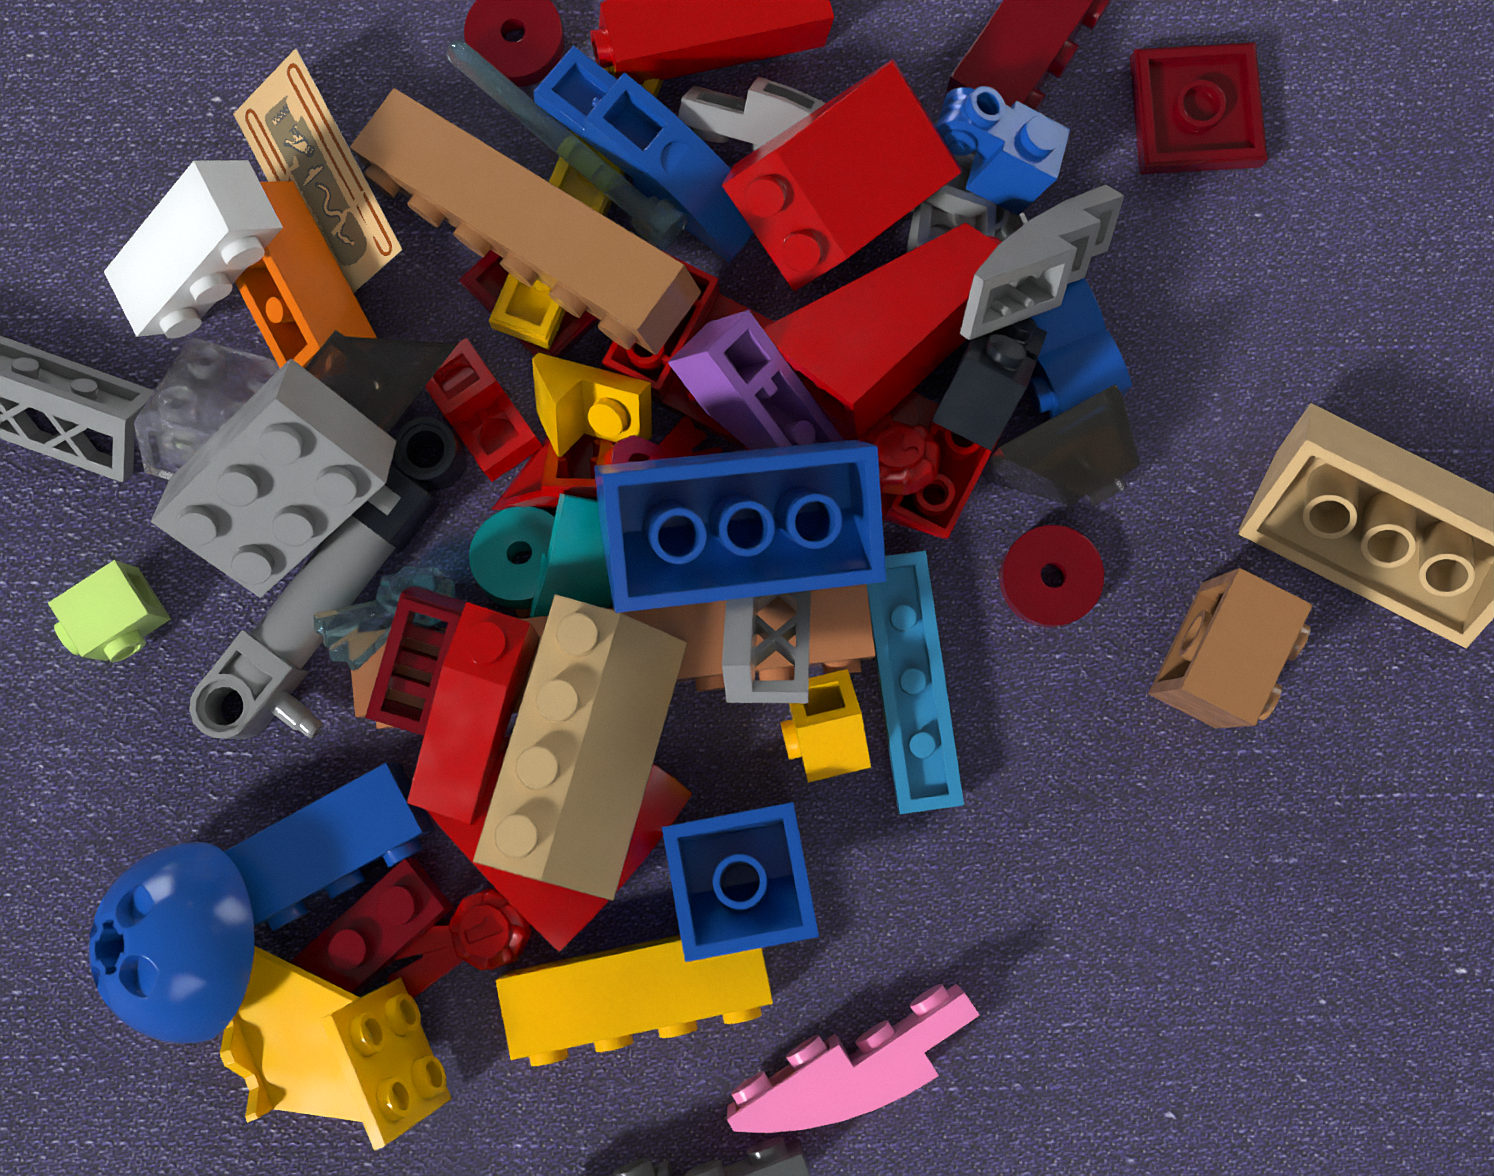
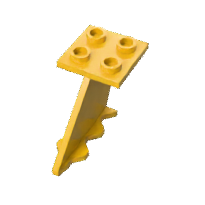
M254 946L253 964L248 987L237 1013L224 1029L220 1056L224 1066L244 1078L249 1089L245 1113L247 1123L260 1118L273 1109L363 1122L373 1149L377 1150L388 1145L452 1099L446 1086L445 1070L441 1062L433 1055L420 1024L419 1008L415 1000L408 994L402 978H398L360 998Z

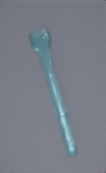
M458 40L448 46V60L632 217L631 226L637 230L636 236L661 251H666L676 241L688 221V215L669 199L661 201L656 196L647 198L467 43Z

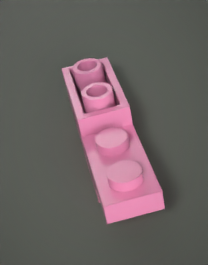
M938 984L914 999L910 1004L913 1013L894 1026H891L888 1020H885L864 1032L855 1041L859 1049L851 1055L848 1054L836 1034H833L825 1041H822L818 1034L814 1035L792 1049L786 1055L790 1064L768 1078L765 1072L761 1071L737 1086L731 1093L735 1101L727 1106V1121L734 1132L771 1133L804 1130L838 1123L874 1111L912 1093L937 1078L939 1075L925 1052L980 1015L965 992L957 984L947 990L943 984Z

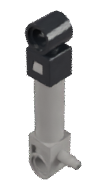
M419 416L408 420L398 428L393 438L396 440L393 453L396 466L390 465L386 484L320 543L252 632L242 629L212 669L196 686L190 698L189 711L193 723L202 733L212 738L248 739L260 734L269 725L274 716H277L292 729L299 730L308 738H313L320 732L323 727L322 721L315 717L308 707L291 694L309 672L303 667L389 555L395 548L403 551L439 505V501L426 489L441 490L452 486L461 478L466 468L467 455L463 444L442 421L433 417ZM432 440L443 442L444 452L440 461L428 468L418 467L416 456L419 448ZM236 690L242 697L243 712L238 720L229 724L224 719L221 711L222 702L230 692Z

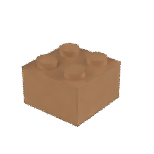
M1241 568L1202 582L1148 694L1216 729L1255 726L1258 719L1263 721L1268 718L1278 703L1282 686L1276 683L1286 660L1293 661L1300 654L1308 640L1310 626L1305 624V621L1313 604Z

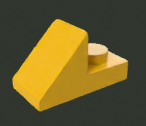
M538 353L532 358L536 413L558 457L563 456L583 434L612 442H617L631 435L642 437L648 441L652 437L651 382Z

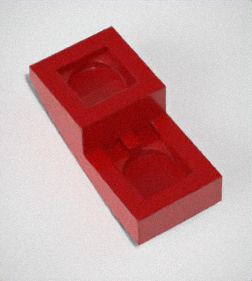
M467 337L415 372L444 417L453 426L491 482L543 447Z

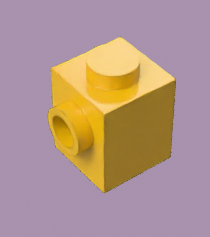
M848 669L809 678V703H789L792 719L780 722L789 760L802 758L808 783L871 768L862 713Z

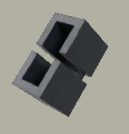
M1030 317L971 339L953 373L932 422L992 451L1027 389L1037 362L1036 360L1039 357L1048 332L1038 328L1035 321Z

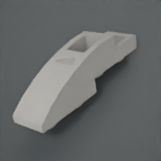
M757 77L748 89L747 99L693 85L681 99L678 118L687 126L693 127L692 131L703 140L725 143L728 142L730 137L753 143L752 150L755 151L826 103L792 87Z

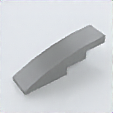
M1107 185L1067 199L1029 220L1000 243L974 274L960 334L971 340L1061 306L1067 284L1085 278L1091 257L1108 251L1124 195Z

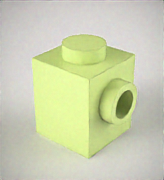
M113 560L48 602V605L59 621L54 625L55 632L63 645L71 653L84 658L103 661L110 660L112 663L122 661L140 651L146 645L143 637L171 620L140 569Z

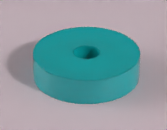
M511 507L492 515L479 527L470 545L469 564L475 580L486 596L492 601L511 609L531 608L542 553L548 554L555 520L553 515L536 507ZM518 552H532L530 559L526 563L520 565L512 563L513 557Z

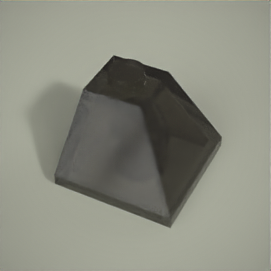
M1115 384L1000 446L981 472L986 482L1069 506L1089 497L1095 507L1127 489L1128 487L1123 477L1140 466L1123 396L1117 385Z

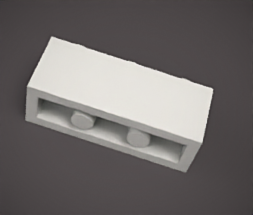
M248 160L193 161L105 269L104 273L136 337L165 334L167 338H179L192 333L202 324L201 318L217 301L230 294L233 288L232 284L247 267L255 264L264 256V248L281 231L283 226Z

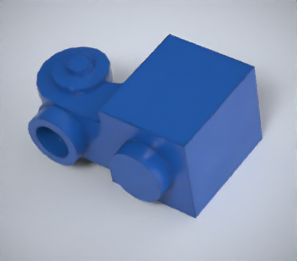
M981 86L976 89L961 87L953 89L946 94L936 125L937 130L953 155L964 156L971 154L974 150L976 151L966 189L1019 216L1058 179L1070 129L1018 101H1015L1011 107L1005 105L1001 95L990 87Z

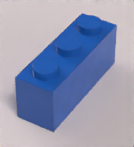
M384 763L224 851L238 868L246 885L253 913L254 927L268 922L272 932L308 914L309 911L304 902L326 890L330 900L367 881L361 870L384 858L388 868L424 849L419 838L435 829L423 808L407 803L411 783L400 763Z

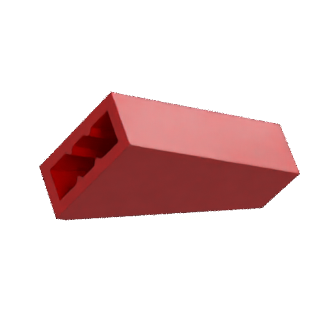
M605 0L600 3L599 29L591 30L590 36L594 58L599 66L602 68L608 67L609 73L617 80L623 73H626L641 85L644 84V81L655 78L661 81L824 47L835 17L830 0Z
M965 222L773 322L763 330L828 419L854 439L860 440L967 339L960 334L974 274L1002 241L997 237L984 235Z

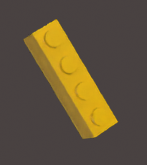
M680 934L505 971L495 980L510 1059L515 1060L529 1057L531 1066L547 1065L564 1060L570 1056L568 1048L594 1043L595 1052L620 1049L634 1043L632 1034L658 1029L660 1038L685 1035L698 1029L697 1020L722 1015L724 1024L746 1022L762 1016L761 1006L773 1004L762 948L685 962Z

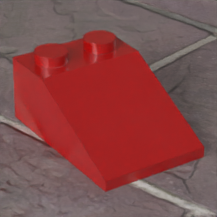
M892 59L735 163L722 183V187L792 290L796 291L848 259L962 172V168L897 63Z

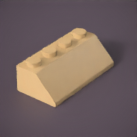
M1310 403L1277 450L1239 528V535L1467 649L1494 618V494Z
M554 596L473 862L614 901L687 642L622 613H616L609 609L562 596Z

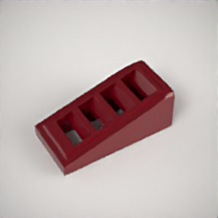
M409 586L400 594L365 718L419 735H425L442 665L466 604L465 601L416 586ZM420 613L448 622L446 631L413 621L415 614ZM407 638L440 647L439 656H433L405 647ZM399 664L433 674L431 683L396 673ZM394 689L426 699L423 709L388 699L390 690Z

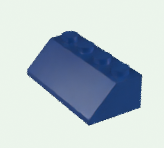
M847 440L594 466L601 537L614 611L616 613L886 582L878 448L876 445L860 440Z

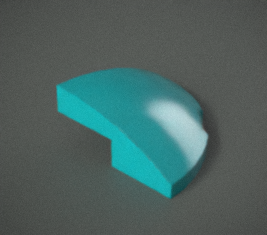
M560 493L548 554L542 553L530 611L531 618L548 616L555 595L602 608L611 606V601L613 600L601 537L598 500Z

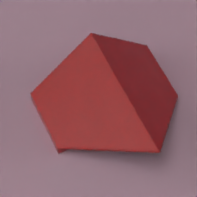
M583 434L563 456L558 457L548 436H546L541 443L543 447L530 457L491 510H504L511 507H536L544 511H556L560 493L598 500L594 466L605 465L604 455L616 442Z

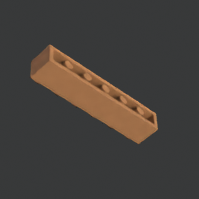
M393 88L349 147L368 167L363 173L365 179L380 192L394 199L398 192H401L410 198L407 205L421 218L437 228L443 220L456 228L453 232L454 236L478 255L485 257L489 250L495 252L503 258L500 265L525 285L532 287L536 280H539L550 287L549 297L575 317L580 318L585 310L601 320L598 328L625 349L630 350L636 342L657 355L702 293L684 264Z

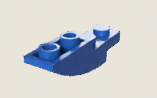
M572 46L534 90V102L631 176L633 178V189L728 263L731 264L753 237L754 232L722 187V183L731 169L681 119L626 73H623L617 80L579 49Z

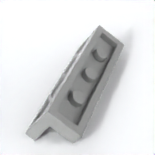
M0 336V439L122 483L133 475L135 432L158 413L159 392ZM30 407L44 412L60 433L52 435L39 430L24 410ZM89 428L113 437L112 456L97 451L82 431Z
M811 590L726 600L722 670L727 703H809ZM779 596L796 611V615L775 631L758 616V612ZM757 634L764 640L759 645H757ZM796 635V646L794 647L788 641ZM777 651L795 666V680H755V668Z

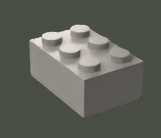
M290 358L169 479L150 522L261 598L386 484L396 440Z

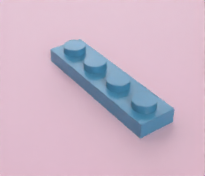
M926 550L885 556L886 582L866 585L875 649V662L898 814L963 806L964 800Z

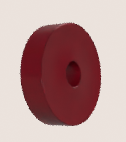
M476 0L466 16L464 38L470 57L479 72L496 84L514 88L533 85L546 78L561 59L564 50V32L559 13L551 0ZM512 30H521L525 33L522 39L517 42L505 40V36Z
M1061 525L1040 526L1024 533L1006 551L999 571L1000 589L1009 608L1022 620L1040 627H1061L1084 617L1095 606L1103 590L1104 567L1095 546L1080 532ZM1044 566H1054L1060 571L1061 583L1058 587L1052 588L1044 584L1041 578V571Z

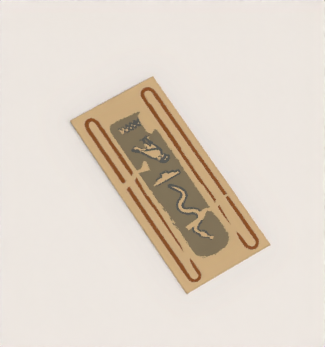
M295 49L233 115L268 182L294 181L354 293L403 249L298 50Z

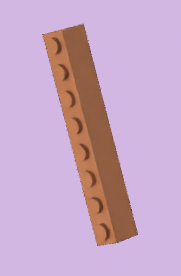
M861 584L811 590L809 667L822 666L823 675L848 669L849 674L861 673L860 661L871 660L875 657L867 585ZM779 596L758 612V616L775 631L796 615V611ZM726 600L620 612L687 642L676 683L695 681L696 692L725 689L722 657ZM548 616L520 619L530 622L540 639L513 714L519 713ZM389 634L348 639L355 717L365 718ZM757 634V645H759L764 640ZM796 635L788 641L794 647L796 646ZM407 638L405 644L407 648L437 657L441 649L440 647ZM777 651L755 668V673H759V680H795V666ZM399 664L396 672L431 683L433 676L431 673ZM394 689L390 690L388 696L390 700L423 709L426 700ZM376 721V729L396 728Z

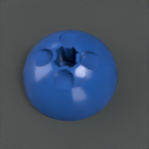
M189 842L155 851L124 871L103 897L97 909L89 938V962L93 980L99 994L109 1009L122 1022L141 1034L164 1042L187 1044L205 1042L217 1036L232 1021L243 1001L253 964L254 922L246 885L231 858L220 848L210 843Z

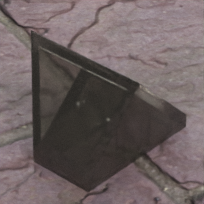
M335 330L305 369L388 434L458 344L347 337Z

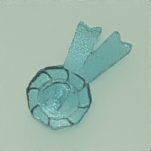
M404 566L401 568V571L381 578L375 601L315 613L313 615L315 632L323 636L325 647H330L329 652L332 661L347 662L349 668L355 671L387 642L400 594L406 588L416 586L456 599L454 581L447 578L435 567L417 568ZM416 613L413 621L431 626L442 620Z

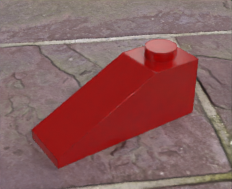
M466 602L442 665L407 800L408 804L470 825L473 824L540 639L530 622Z

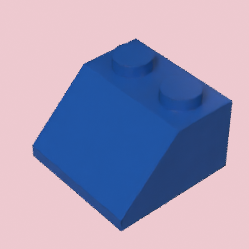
M793 802L662 827L685 962L819 937Z

